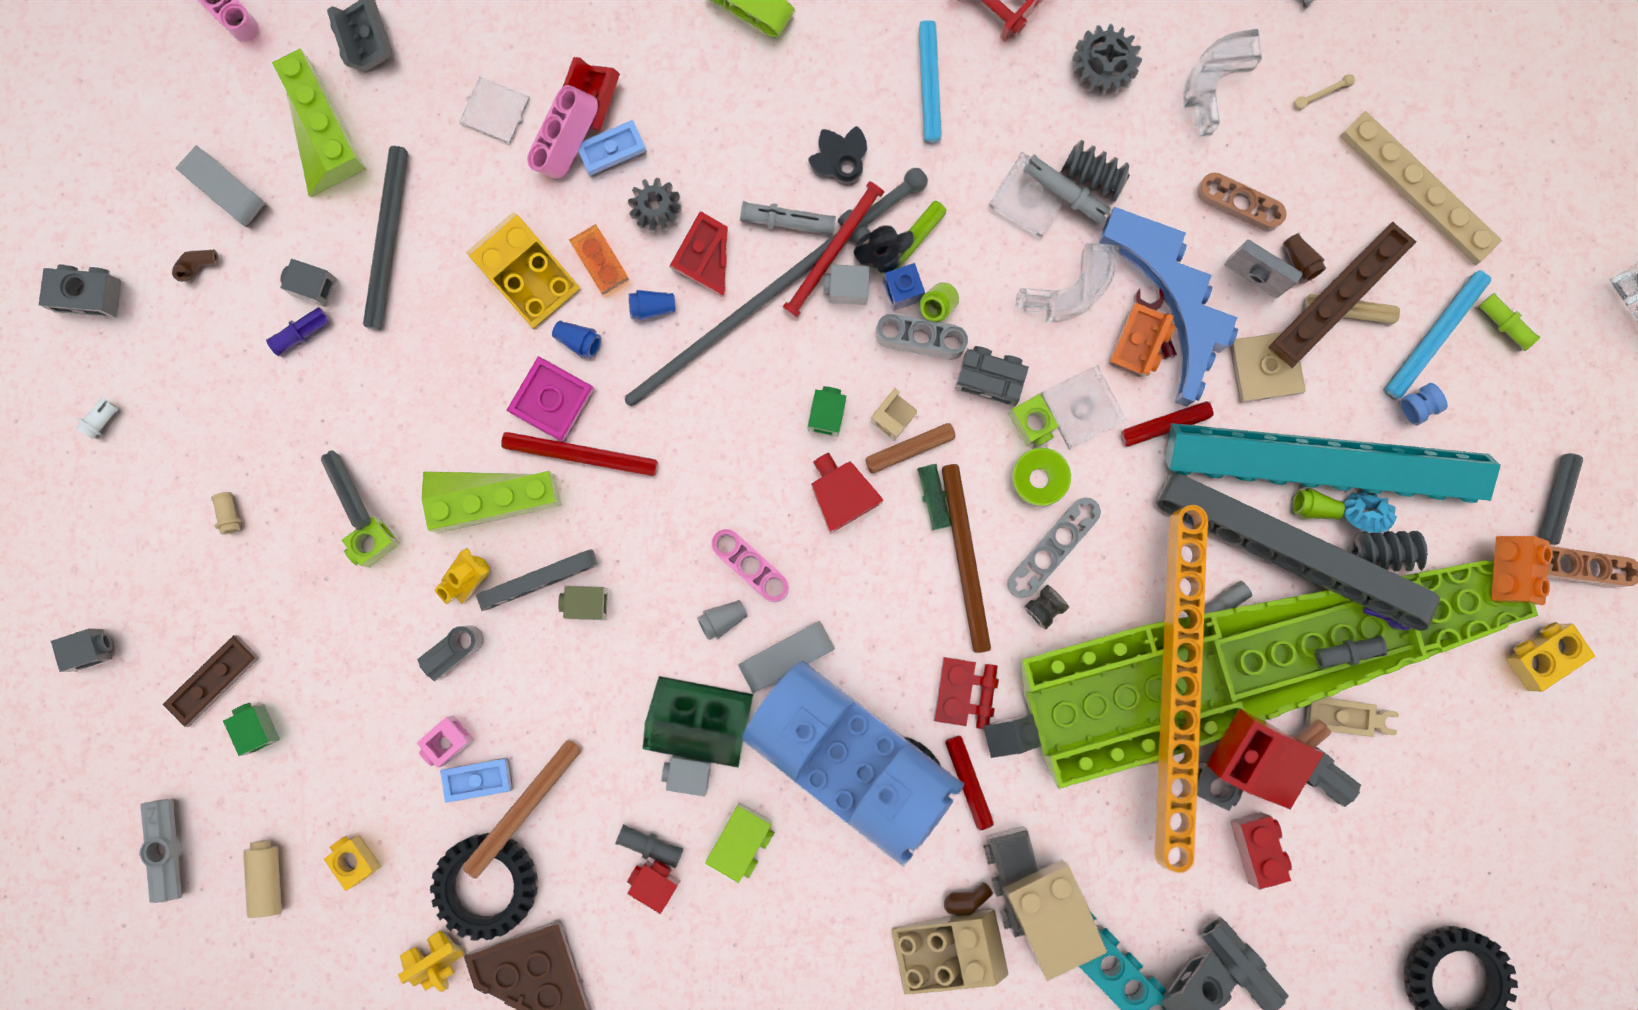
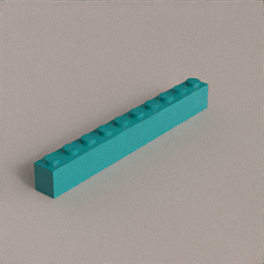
M1171 423L1165 454V461L1169 469L1174 473L1191 475L1192 472L1204 473L1211 478H1223L1224 475L1236 476V478L1243 481H1255V478L1267 479L1271 483L1280 485L1287 484V481L1299 482L1301 485L1316 488L1319 484L1331 485V487L1342 491H1348L1352 487L1362 488L1364 491L1374 494H1380L1382 491H1393L1405 497H1413L1414 494H1424L1437 500L1455 497L1468 503H1477L1478 500L1491 501L1501 466L1487 453Z

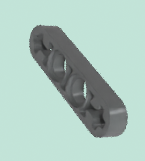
M593 549L587 550L477 594L476 598L481 611L489 610L585 572L599 564Z

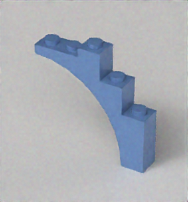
M1114 207L1107 217L1098 244L1123 256L1138 267L1157 289L1160 288L1162 290L1164 301L1168 305L1171 315H1174L1173 320L1178 331L1181 349V376L1175 403L1187 407L1195 400L1199 401L1203 394L1206 383L1202 382L1205 370L1209 371L1216 357V353L1212 351L1220 353L1227 346L1233 345L1238 333V328L1234 327L1238 317L1202 305V303H1207L1211 295L1212 286L1208 284L1212 275L1178 263L1181 262L1187 248V244L1183 243L1186 232Z

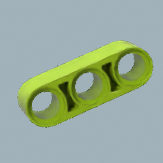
M712 0L722 8L773 38L779 37L795 12L794 7L787 0Z

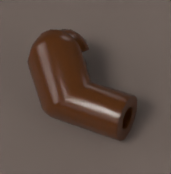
M212 249L184 252L173 266V278L179 282L190 280L201 266L217 265V251Z
M982 882L972 892L950 893L945 898L944 908L950 914L971 915L993 895V891L986 883Z

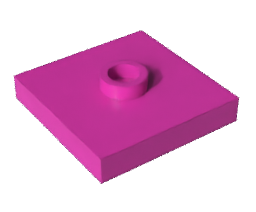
M538 356L506 411L560 442H564L595 388Z

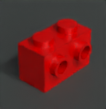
M1263 812L1230 820L1248 884L1261 890L1290 882L1289 871L1292 870V864L1287 852L1282 850L1279 839L1283 837L1279 822L1273 819V816Z

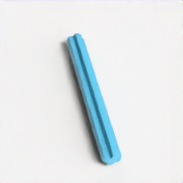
M1479 270L1472 275L1388 384L1386 392L1395 399L1404 396L1490 284L1491 277L1488 274Z

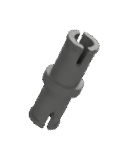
M1381 635L1359 641L1348 639L1344 640L1341 645L1316 649L1315 658L1321 670L1347 663L1353 666L1358 665L1361 660L1386 656L1387 646Z
M623 824L615 842L616 845H621L642 854L641 858L647 860L650 857L675 869L684 849L657 839L656 834L651 833V835H647L627 827L625 824Z

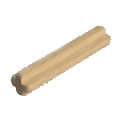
M1309 294L1306 296L1304 310L1319 295ZM1358 301L1344 317L1395 324L1400 317V308L1394 305Z

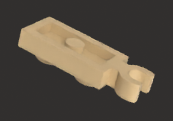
M1322 698L1307 705L1305 728L1320 719L1332 732L1374 737L1376 728L1381 734L1396 735L1397 730L1388 729L1385 721L1388 717H1399V713L1383 710L1376 714V704Z

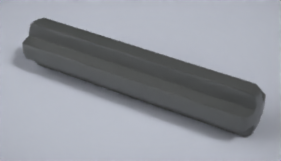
M333 450L328 451L327 454L321 456L324 469L351 525L356 527L357 530H362L370 525L371 518L340 455L336 454Z
M1564 454L1540 535V538L1549 541L1550 545H1558L1561 541L1583 463V457L1578 454Z

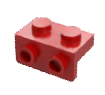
M573 57L563 86H573L596 98L598 110L588 130L600 131L620 73L612 67L589 65L580 57Z

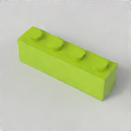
M298 49L273 61L272 64L286 90L308 196L312 197L366 170L320 76L306 54L301 49Z
M423 471L421 500L427 530L437 534L562 506L556 476L550 471L536 474Z

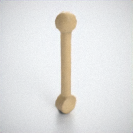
M1348 74L1341 81L1308 97L1300 96L1295 100L1294 107L1297 110H1303L1309 102L1343 86H1352L1355 78L1353 75Z

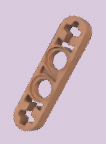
M1550 546L1552 560L1548 564L1547 577L1612 587L1634 586L1638 583V562L1635 559ZM1563 555L1571 562V568L1568 573L1564 572L1560 567V559ZM1592 560H1595L1600 566V573L1597 577L1593 576L1589 570V564ZM1622 568L1623 571L1627 572V576L1619 573L1612 574L1613 569Z

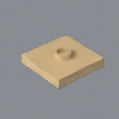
M1282 332L1235 339L1231 346L1241 403L1298 395L1306 392L1301 361L1292 369L1268 348Z

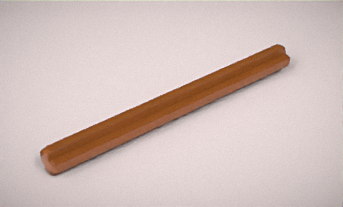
M958 464L945 465L942 467V476L972 647L975 653L988 652L991 650L960 469Z

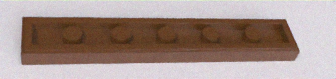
M1392 221L1268 348L1293 369L1417 241Z

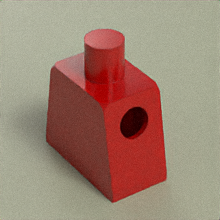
M829 452L813 461L821 478L811 483V487L830 534L883 503L884 500L851 461L838 467Z

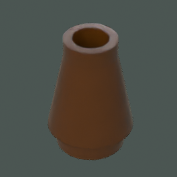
M1299 233L1284 241L1283 246L1288 253L1291 264L1295 269L1302 272L1301 278L1304 282L1314 279L1325 271L1326 266L1323 263L1325 259Z

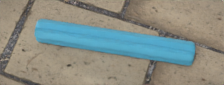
M924 20L920 22L919 26L924 140L932 143L939 142L942 137L937 31L935 21Z

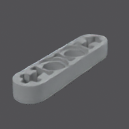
M1085 497L1074 502L1008 578L1007 586L1013 596L1026 598L1033 595L1095 525L1101 514L1100 506L1095 500ZM1079 505L1081 507L1089 505L1092 508L1089 512L1092 518L1086 517L1081 520L1078 526L1082 527L1083 530L1080 532L1075 524L1066 519L1070 516L1071 520L1074 521L1081 513L1078 509ZM1061 527H1067L1073 534V540L1068 545H1062L1056 540V532ZM1039 551H1046L1051 555L1052 564L1049 568L1041 569L1036 565L1035 556ZM1028 563L1035 573L1041 575V578L1038 580L1035 575L1032 576L1027 583L1030 587L1029 591L1025 589L1017 591L1018 583L1015 579L1017 576L1024 578L1030 572V570L1024 568Z

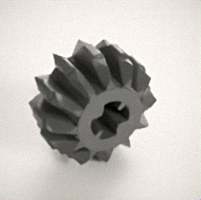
M656 177L653 185L649 186L648 181L643 179V190L637 187L632 189L635 197L628 199V205L633 208L629 214L632 219H638L637 225L641 229L648 225L649 231L654 233L657 225H660L663 231H667L666 221L674 224L677 223L678 219L674 213L682 211L681 204L677 203L680 199L679 192H672L673 186L670 182L665 183L661 187V181ZM657 201L660 208L653 210L650 203Z

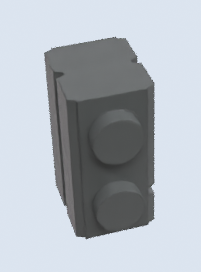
M974 346L973 350L967 348L955 389L1015 407L1020 400L1029 366L1023 365V360L1015 356L1004 355V359L992 356V351L985 347Z

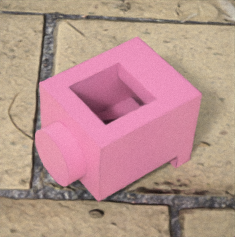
M448 716L420 739L417 745L422 749L419 751V754L423 760L430 766L435 765L439 768L446 765L475 739L455 716ZM443 737H447L451 742L448 749H444L441 746Z

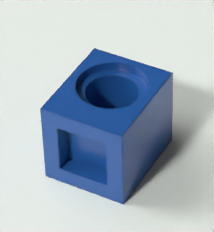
M915 263L884 274L883 284L893 311L921 301L925 290Z

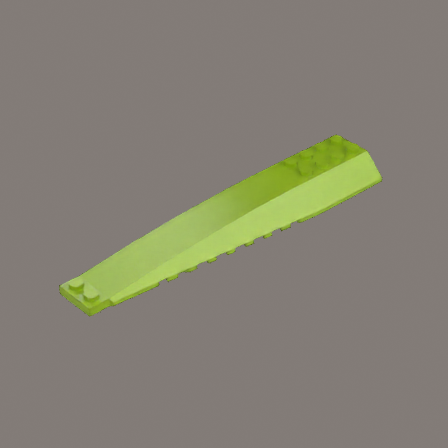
M1483 560L1401 576L1435 592L1440 597L1431 625L1426 631L1411 628L1410 630L1392 629L1388 621L1363 613L1364 606L1330 590L1205 613L1199 747L1221 739L1240 708L1263 721L1271 720L1281 716L1283 713L1296 708H1302L1314 701L1340 693V691L1353 686H1359L1369 682L1371 679L1384 674H1390L1400 670L1402 667L1421 662L1433 655L1444 653L1506 629L1509 624L1539 616L1536 606L1532 603L1496 602L1491 600L1494 560L1489 562ZM1189 617L1178 619L1180 625L1186 629L1190 622ZM1165 621L1139 626L1021 660L1023 692L1030 715L1033 714L1035 725L1039 732L1041 744L1039 748L1058 789L1159 760ZM1381 635L1385 640L1387 646L1386 656L1361 660L1358 665L1350 666L1347 663L1323 670L1317 665L1315 651L1318 648L1322 649L1341 645L1344 640L1348 639L1359 641ZM1183 644L1177 649V656L1182 662L1188 658V650ZM1182 677L1179 678L1175 686L1177 692L1183 695L1187 690V683ZM1181 711L1177 712L1174 718L1176 727L1180 729L1185 725L1186 721L1185 715ZM1177 745L1173 750V756L1184 753L1181 745Z

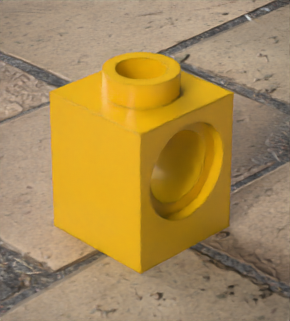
M347 835L329 847L332 853L323 858L345 892L357 886L382 867L360 835L350 840ZM347 852L355 855L357 859L355 868H351L346 864L345 856Z

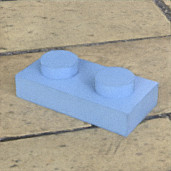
M633 120L584 140L578 150L589 176L647 152Z
M507 758L440 770L445 803L512 790Z

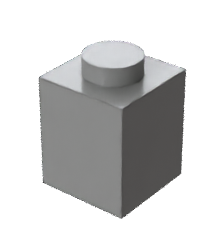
M831 264V274H824V293H830L829 303L867 305L869 266Z
M672 756L670 763H664L661 781L667 782L666 791L705 797L712 761Z

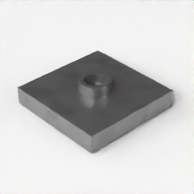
M1248 239L1229 256L1224 264L1275 298H1279L1296 285L1303 275L1299 270Z

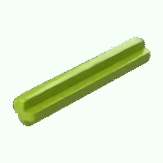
M933 201L908 230L913 232L914 242L910 248L901 253L900 264L896 269L904 264L946 214V207L939 201Z

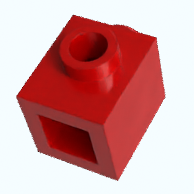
M647 860L642 868L636 865L629 876L627 883L632 886L627 894L661 915L679 885L680 880L670 874L672 870L665 864L657 860L653 863Z

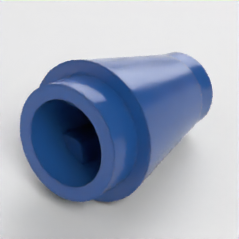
M636 289V293L628 294L631 319L638 318L639 321L669 312H675L673 293Z
M559 320L552 330L553 338L557 339L581 358L594 357L601 345V335L597 334L593 328Z

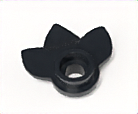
M855 126L843 138L833 131L822 129L818 141L820 153H816L808 158L812 169L821 176H834L841 183L850 184L857 181L863 172L861 159L867 151V141L862 130ZM844 165H851L853 171L845 173L841 168Z
M880 226L872 231L868 243L855 247L854 256L859 263H871L872 267L876 268L878 272L886 273L892 271L899 266L901 253L913 244V232L906 231L897 235L892 226Z

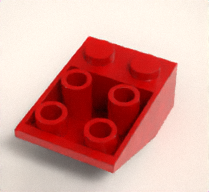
M1240 708L1206 765L1220 779L1249 794L1291 810L1324 753Z

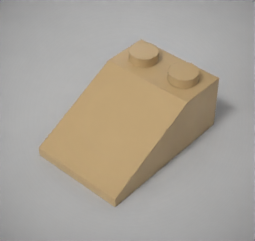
M1057 861L1003 888L1047 982L1107 953L1085 898L1069 865L1065 861Z

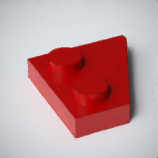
M700 211L669 268L722 297L725 293L728 226Z

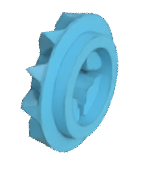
M1364 490L1359 494L1351 493L1344 503L1346 519L1356 528L1366 532H1385L1394 525L1397 518L1395 515L1396 507L1388 503V498H1380L1374 493L1370 495ZM1365 508L1368 509V510H1369V509H1372V508L1376 510V512L1372 510V511H1369V512L1366 511L1365 513H1363L1364 510H1365Z

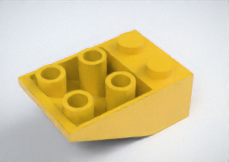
M512 212L465 252L532 328H535L580 289L579 285L515 212Z

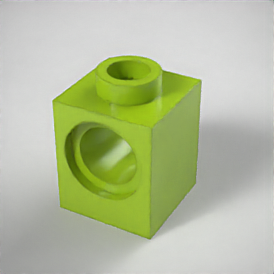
M1041 394L1014 407L1008 413L1026 446L1034 442L1037 447L1045 444L1054 438L1052 432L1059 427ZM1032 415L1039 417L1042 421V429H1031L1027 424V418Z
M373 516L369 526L364 527L362 530L355 529L341 540L347 547L344 553L354 565L357 566L359 564L364 567L373 566L400 545L383 520ZM368 536H372L374 547L370 552L366 553L363 549V541Z

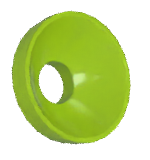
M1041 447L1031 449L1025 452L1016 462L1012 475L1013 485L1017 494L1026 502L1036 506L1051 505L1063 498L1069 490L1071 470L1066 459L1055 450ZM1034 470H1042L1047 474L1048 483L1045 487L1036 488L1031 484L1030 475Z

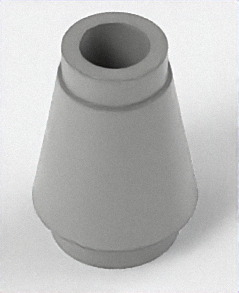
M737 600L704 610L703 615L697 617L707 639L711 640L716 637L718 640L748 616L741 601Z

